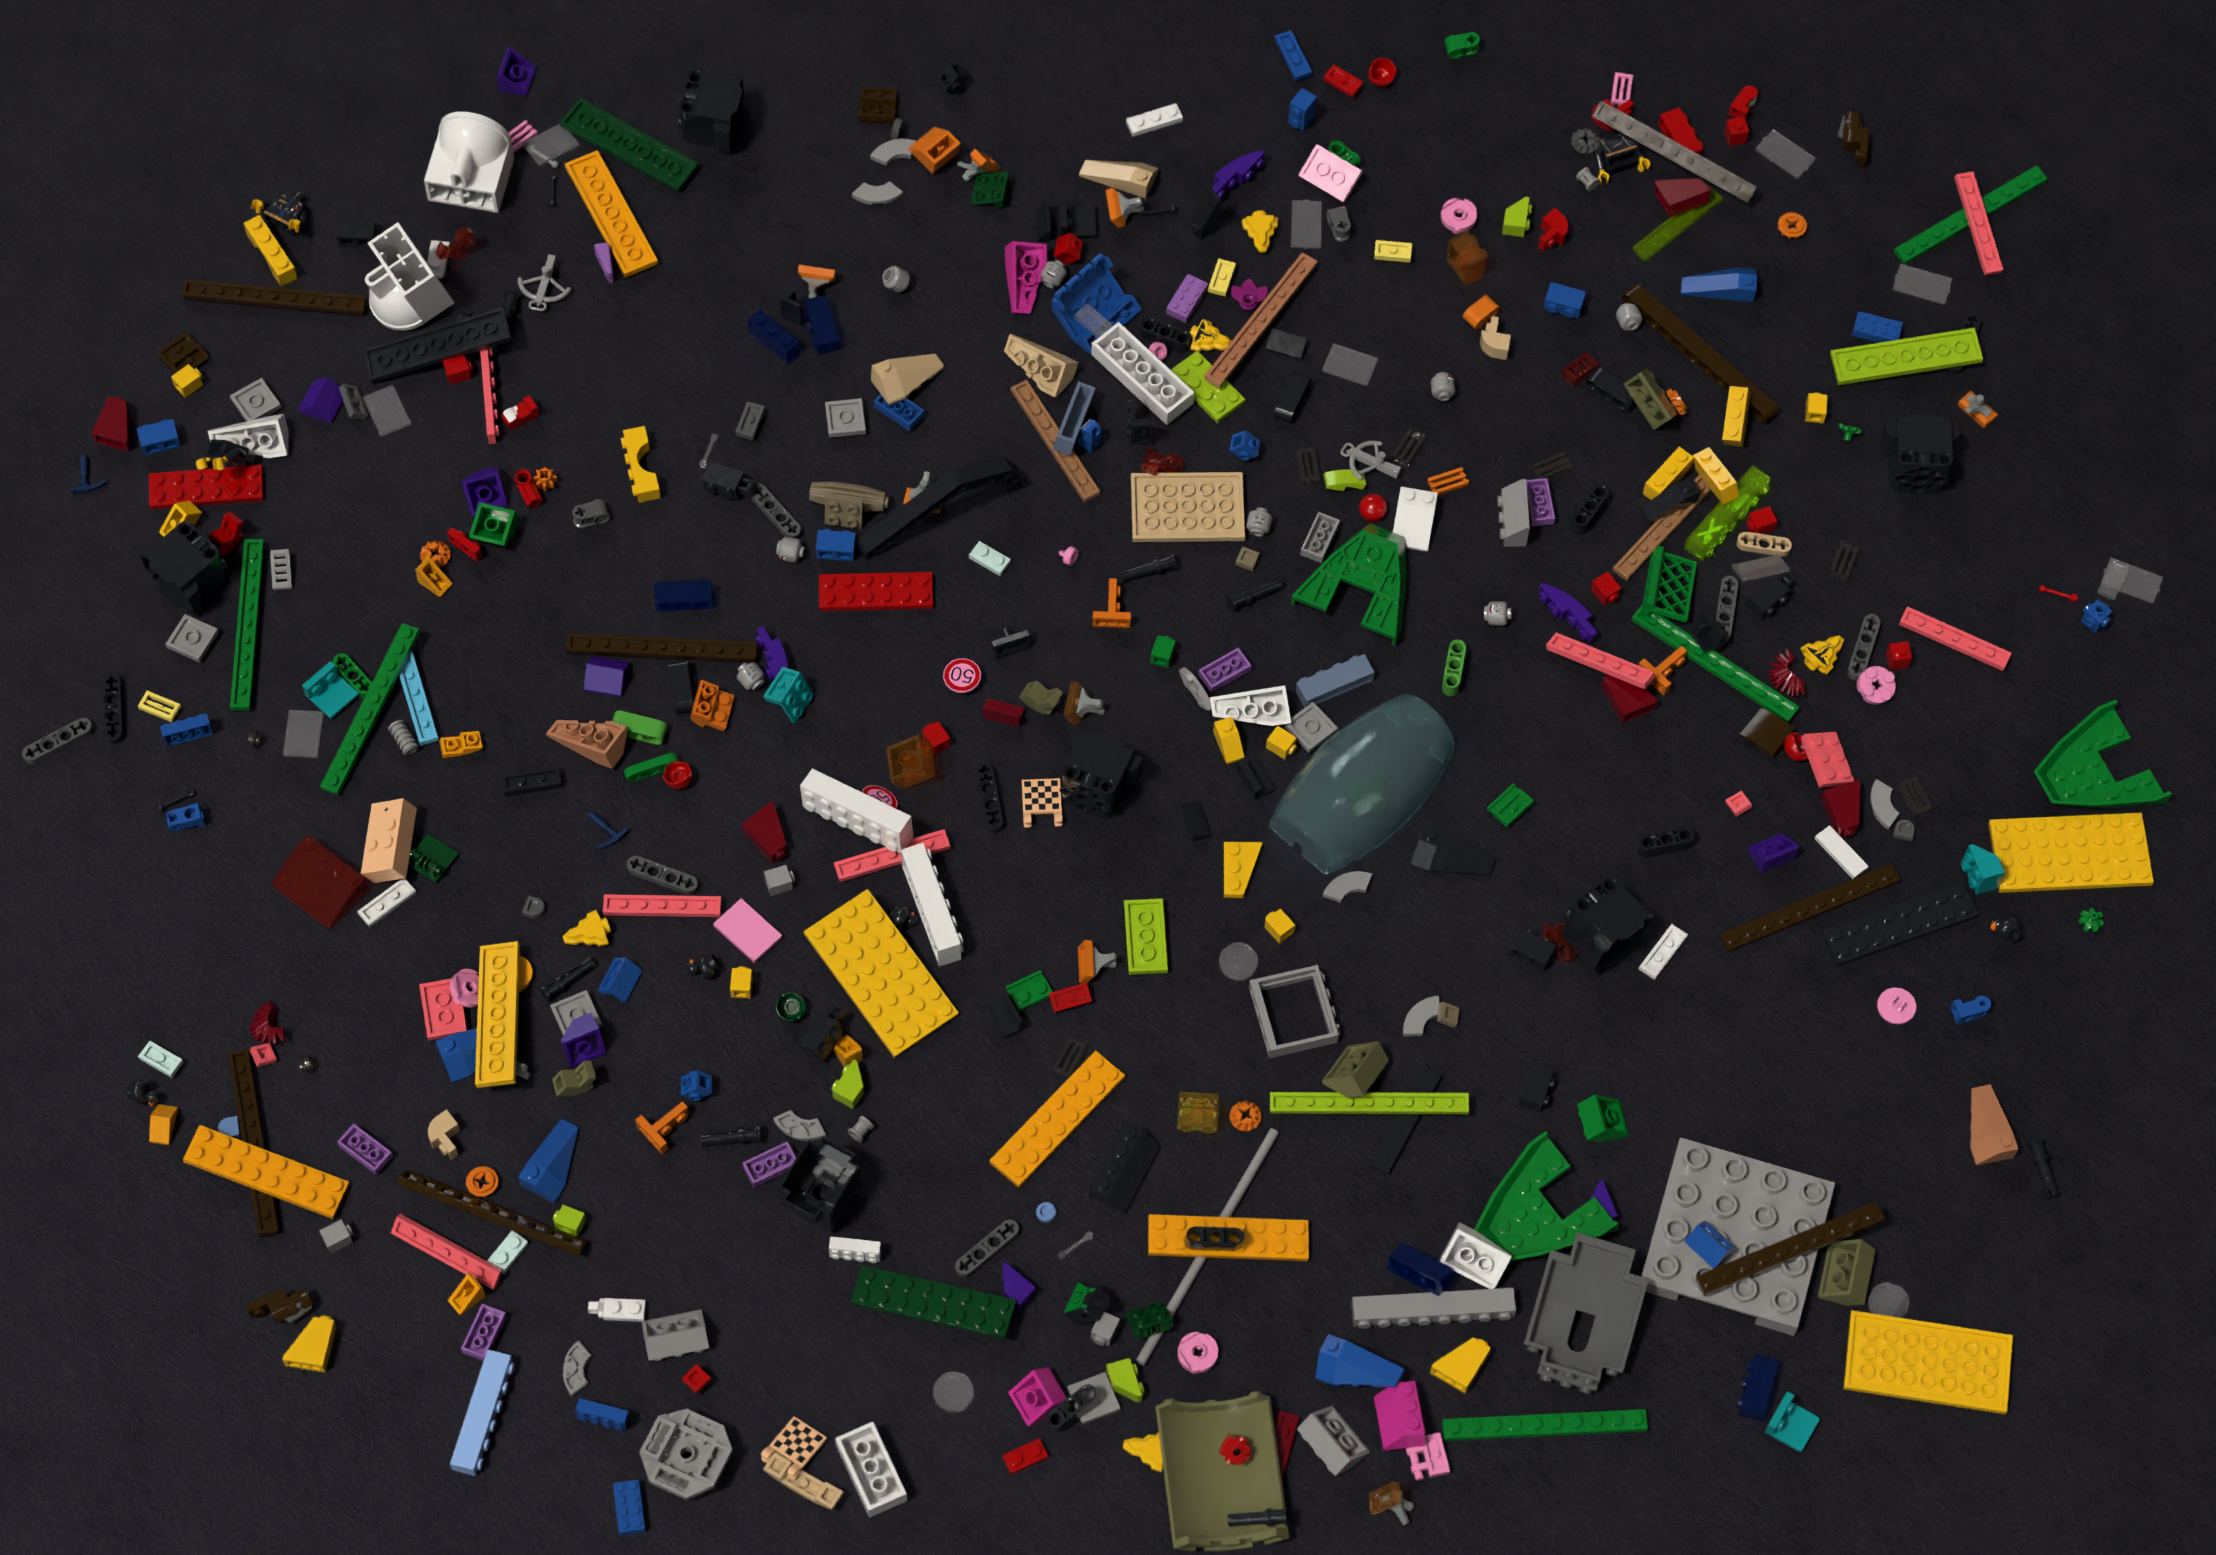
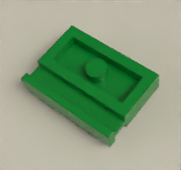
M1513 783L1487 807V811L1491 812L1498 821L1508 828L1534 804V800L1523 790L1518 789L1516 784Z
M1041 970L1006 986V991L1009 993L1018 1013L1049 999L1048 994L1053 992L1042 975Z

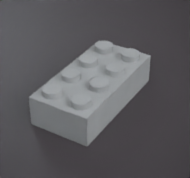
M1318 512L1301 548L1300 555L1322 563L1339 528L1340 520Z

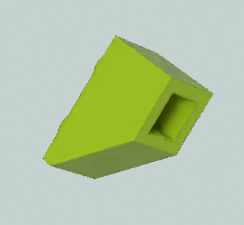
M1524 197L1506 209L1502 234L1524 237V232L1529 229L1530 223L1527 215L1531 214L1532 205L1529 204V197Z
M853 1059L851 1064H847L844 1067L840 1080L837 1079L832 1086L833 1098L854 1109L864 1094L858 1063L855 1059Z
M1130 1358L1107 1364L1106 1372L1112 1390L1137 1403L1142 1402V1394L1145 1393L1142 1383H1138L1136 1378L1138 1375L1136 1364H1132Z

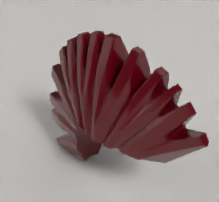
M1786 649L1787 658L1780 653V658L1778 656L1775 657L1779 664L1771 663V666L1776 669L1769 670V673H1771L1769 677H1772L1770 681H1774L1772 685H1775L1776 689L1783 685L1782 693L1788 689L1787 695L1792 692L1793 696L1796 692V696H1799V691L1801 690L1802 695H1805V682L1788 669L1795 660V657Z
M266 1000L267 1006L261 1004L262 1008L258 1007L259 1011L254 1012L258 1016L251 1018L255 1021L250 1023L251 1035L257 1041L261 1039L262 1044L267 1040L270 1045L272 1043L277 1044L278 1036L284 1042V1029L274 1028L276 1008L269 1000Z

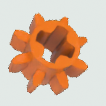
M546 467L536 470L537 476H533V480L536 483L537 489L542 488L546 491L547 489L554 488L553 482H557L554 470L546 469Z

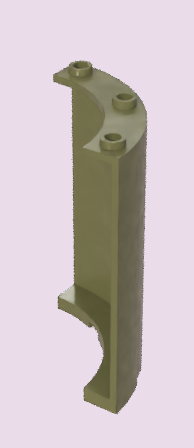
M1255 1391L1249 1393V1396L1226 1401L1208 1400L1205 1403L1178 1402L1175 1399H1166L1162 1404L1157 1405L1156 1414L1173 1549L1195 1551L1197 1547L1205 1548V1552L1230 1551L1254 1547L1253 1543L1264 1541L1265 1545L1289 1539L1288 1525L1274 1524L1272 1527H1269L1266 1524L1229 1527L1227 1522L1231 1520L1227 1519L1230 1513L1264 1512L1267 1508L1278 1510L1285 1507L1270 1396ZM1228 1433L1235 1437L1239 1434L1249 1440L1247 1444L1250 1445L1252 1453L1247 1462L1243 1461L1241 1465L1236 1463L1233 1466L1224 1460L1225 1456L1219 1454L1218 1449Z

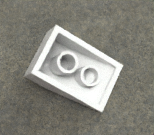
M1407 487L1400 488L1393 533L1404 537L1405 548L1428 552L1437 492Z
M1459 1222L1441 1255L1439 1263L1488 1289H1495L1512 1255L1476 1230Z

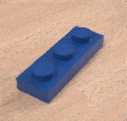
M1292 31L1276 35L1275 42L1294 80L1297 81L1312 76V71Z

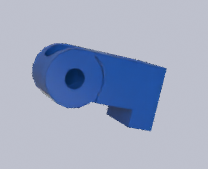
M1090 419L1079 430L1081 435L1077 438V443L1092 453L1102 442V429L1096 421Z
M199 803L178 808L166 814L168 830L172 832L198 826V828L206 826L204 811Z
M1978 996L1975 1000L1962 1003L1961 999H1957L1952 1002L1950 1010L1958 1025L1984 1017L1991 1007V1001L1986 996Z

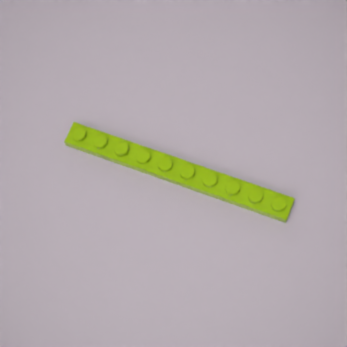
M1270 1092V1114H1469V1093H1366L1359 1098H1347L1338 1092Z

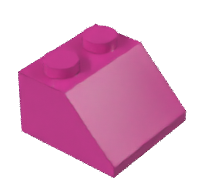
M1049 1367L1033 1370L1008 1392L1028 1427L1045 1419L1052 1409L1067 1399Z

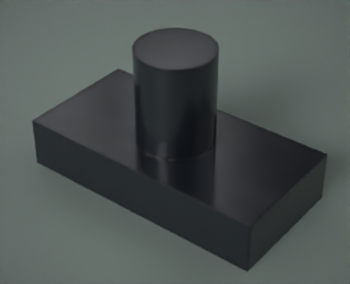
M1005 628L1000 632L1002 638L991 641L995 659L1031 648L1030 635L1027 630L1012 634L1009 628Z

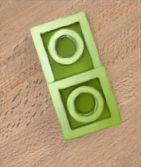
M1335 470L1324 473L1326 488L1344 491L1346 487L1364 489L1366 481L1364 474H1361L1363 478L1360 480L1351 470Z

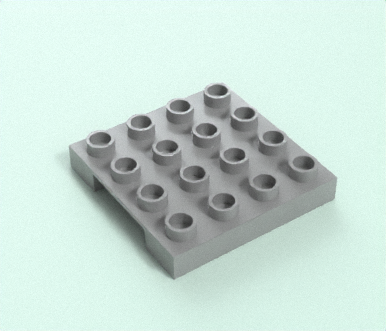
M1680 1137L1641 1277L1649 1279L1645 1292L1677 1301L1679 1294L1754 1316L1756 1317V1325L1794 1336L1798 1328L1818 1249L1707 1296H1703L1695 1277L1714 1268L1685 1243V1240L1699 1223L1706 1220L1735 1247L1730 1254L1722 1259L1717 1267L1825 1223L1835 1183Z

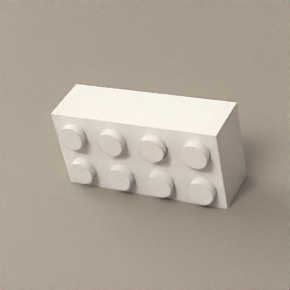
M873 1422L835 1438L836 1447L869 1518L907 1501L904 1487Z

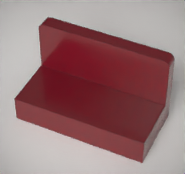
M987 698L986 705H983L982 718L1015 727L1020 726L1024 713V707Z

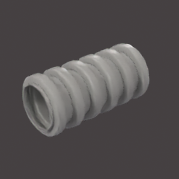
M397 720L390 724L388 730L391 732L394 740L397 741L403 754L407 756L415 753L419 746L415 739H413L407 726L404 725V721Z

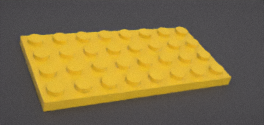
M2142 813L1989 820L1993 854L1998 856L2005 871L1998 887L1999 893L2152 886L2154 883Z
M868 889L803 932L894 1058L959 1014Z
M1852 1310L1850 1313L1843 1389L2006 1414L2013 1335Z

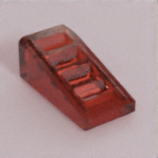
M1585 352L1563 368L1561 376L1575 387L1599 366V363ZM1587 359L1591 363V365H1589L1584 360Z

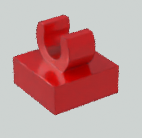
M696 1364L682 1378V1381L693 1392L698 1394L711 1381V1378Z

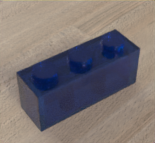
M826 295L805 299V307H802L804 318L809 320L807 322L808 332L813 334V338H811L813 349L817 348L818 355L840 350L839 338Z
M761 309L747 320L748 332L786 364L800 354L799 341Z
M699 579L697 581L680 580L678 582L661 581L654 583L656 612L712 609L711 580Z
M1401 1243L1389 1255L1388 1271L1437 1296L1452 1282L1453 1268L1404 1243Z
M1755 1353L1753 1359L1749 1358L1746 1370L1750 1371L1748 1378L1744 1377L1741 1389H1744L1743 1396L1739 1395L1736 1405L1737 1408H1740L1738 1415L1762 1422L1776 1375L1778 1359Z

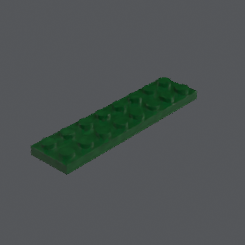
M579 98L560 122V127L678 193L699 168L698 162L582 98Z
M862 1265L850 1303L858 1307L1006 1340L1017 1301L1016 1299Z

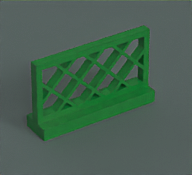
M1656 545L1650 557L1641 613L1648 615L1649 612H1653L1686 623L1697 562L1663 552L1664 547ZM1664 559L1670 560L1674 565L1668 567ZM1682 565L1690 566V567H1691V570L1688 571V572H1685L1684 569H1683L1681 566H1682ZM1677 568L1681 575L1676 577L1671 570ZM1667 573L1671 579L1665 581L1661 574ZM1684 578L1688 585L1683 587L1679 580ZM1674 582L1679 589L1673 591L1668 584ZM1664 587L1668 594L1663 596L1659 588ZM1682 592L1686 599L1681 601L1676 594ZM1672 597L1676 604L1670 605L1666 599ZM1661 601L1666 608L1656 607V603ZM1680 607L1684 612L1683 615L1676 613L1674 609Z

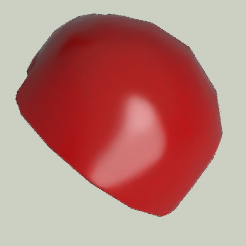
M1378 58L1372 62L1368 77L1376 86L1386 87L1394 80L1396 67L1389 59Z
M1368 494L1361 500L1359 511L1364 519L1378 521L1385 517L1387 503L1378 494Z
M1798 732L1787 735L1784 749L1789 758L1794 761L1808 759L1801 740L1803 735H1796Z
M677 761L665 767L662 778L670 788L677 790L689 785L693 773L687 763Z

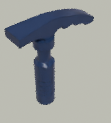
M81 455L80 476H82V480L80 481V487L71 488L72 494L90 492L107 484L106 480H102L96 484L88 485L86 480L88 476V456Z
M591 811L588 814V818L601 829L606 830L612 837L606 843L597 845V850L605 849L617 843L629 832L628 828L625 827L617 833L615 829H611L595 812Z

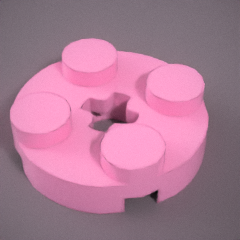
M1453 198L1443 205L1440 218L1447 229L1451 230L1454 234H1460L1474 226L1477 219V209L1469 200L1464 199L1463 201ZM1455 213H1462L1463 215L1461 218H1458Z
M1869 667L1858 677L1857 690L1861 693L1863 699L1870 704H1882L1888 701L1895 692L1894 674L1883 667ZM1876 681L1880 684V687L1877 690L1875 689V686L1872 685V683Z
M462 969L450 979V991L457 1005L469 1008L478 1006L479 976L475 970ZM467 985L469 988H472L471 992L466 988Z
M1199 1332L1189 1333L1182 1338L1178 1347V1360L1180 1364L1192 1374L1210 1370L1218 1358L1217 1343L1208 1334L1204 1335ZM1195 1348L1203 1350L1200 1357L1193 1355Z

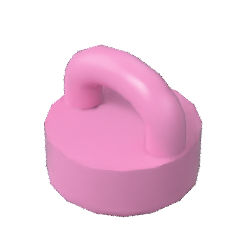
M1154 342L1149 347V351L1160 361L1166 357L1167 347L1163 343Z
M1070 546L1066 551L1060 550L1059 555L1063 556V563L1072 566L1077 561L1079 551Z

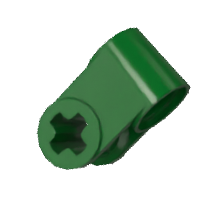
M1474 32L1451 35L1444 40L1448 57L1452 59L1475 55L1479 51L1480 37Z
M1333 141L1330 143L1329 152L1353 166L1361 164L1360 157L1342 142Z

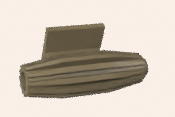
M812 482L810 487L809 500L825 505V524L862 529L863 511H884V508H888L889 497H886L885 492L862 485L841 482Z

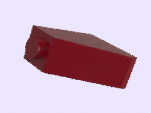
M1701 178L1657 180L1654 182L1655 195L1670 218L1709 203L1711 190L1708 184L1705 185Z
M109 396L92 431L94 442L130 452V420L127 403L122 398Z
M1608 674L1603 678L1601 687L1622 724L1656 710L1657 699L1645 689Z
M1859 780L1824 790L1822 793V804L1834 830L1840 837L1849 838L1853 836L1859 826Z
M771 801L742 823V830L773 864L775 861H780L785 857L787 845L775 805Z

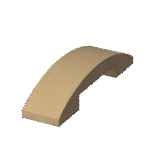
M774 1452L763 1468L766 1473L810 1501L831 1510L834 1508L843 1491L827 1482H821L802 1470L795 1480H791L788 1478L787 1471L792 1466V1462Z

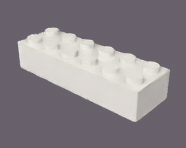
M1119 322L1092 343L1091 355L1135 394L1166 425L1194 404V391Z
M811 769L800 785L802 803L806 810L814 811L824 819L837 822L839 826L847 827L857 835L870 838L872 842L880 843L890 851H896L901 854V849H905L913 838L910 815L817 770Z
M920 843L901 849L902 868L939 966L961 960L963 939L960 932L957 933L956 931L957 924L954 916L950 915L949 901L944 899L943 885L941 882L938 883V873L935 865L932 866L930 850L925 849L924 844Z

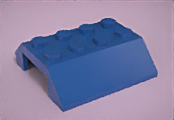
M1101 253L1091 261V264L1088 263L1081 269L1078 275L1072 277L1066 283V287L1062 286L1054 293V298L1052 299V311L1069 337L1089 354L1092 353V343L1118 322L1124 326L1142 310L1133 295L1124 294L1108 269L1114 265L1109 257H1105Z

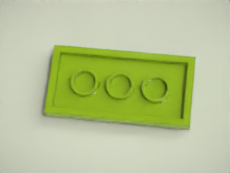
M1196 351L1172 368L1171 371L1194 391V400L1218 423L1245 403V398L1227 380L1220 388L1205 381L1204 376L1212 365Z
M1163 899L1124 900L1129 975L1168 973Z

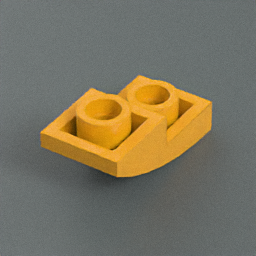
M479 731L460 732L459 736L440 738L439 741L443 758L461 756L482 750Z

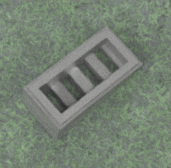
M289 549L271 550L273 590L292 589L291 554ZM287 579L285 582H277V580Z

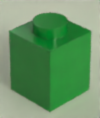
M1157 635L1150 663L1169 668L1175 651L1176 640L1168 636Z

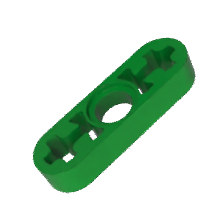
M343 653L337 654L333 658V664L336 665L337 672L358 692V696L364 699L368 691L362 690L360 683L362 682V685L369 689L372 682L348 655ZM339 661L345 662L346 670L342 664H339ZM352 672L359 674L355 680L349 679L348 676Z
M668 753L629 766L624 770V774L628 782H635L665 772V767L679 761L676 753Z

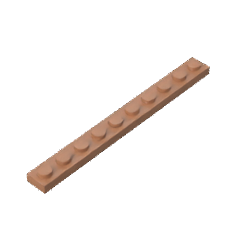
M1303 252L1208 370L1204 376L1205 381L1217 388L1223 385L1317 266L1318 261Z

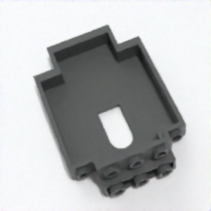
M1576 1233L1570 1256L1550 1250L1524 1346H1527L1528 1351L1539 1353V1350L1543 1351L1536 1374L1540 1376V1380L1552 1382L1553 1379L1560 1381V1386L1571 1388L1572 1385L1580 1387L1579 1391L1591 1394V1391L1596 1392L1602 1369L1606 1370V1374L1612 1376L1623 1373L1649 1280L1629 1273L1635 1249ZM1576 1310L1595 1316L1587 1347L1581 1352L1572 1351L1567 1343Z

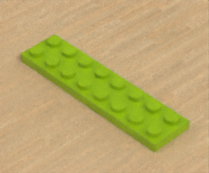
M1975 328L1831 350L1830 352L1838 385L1982 363L1983 361Z

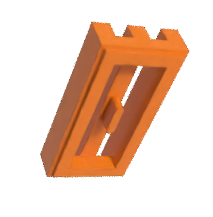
M1462 467L1430 477L1427 480L1431 491L1437 492V496L1469 485ZM1461 479H1462L1461 482H1458V483L1449 485V484H1451L1452 482H1455V481H1458V480H1461ZM1443 485L1446 486V487H1443V488H1440V489H1437V490L1435 489V488L1440 487V486H1443Z

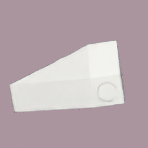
M284 414L263 417L208 431L210 442L211 440H227L249 448L248 454L260 455L265 458L288 455L289 431Z
M1285 685L1210 697L1213 717L1224 719L1232 717L1233 720L1268 726L1291 723Z

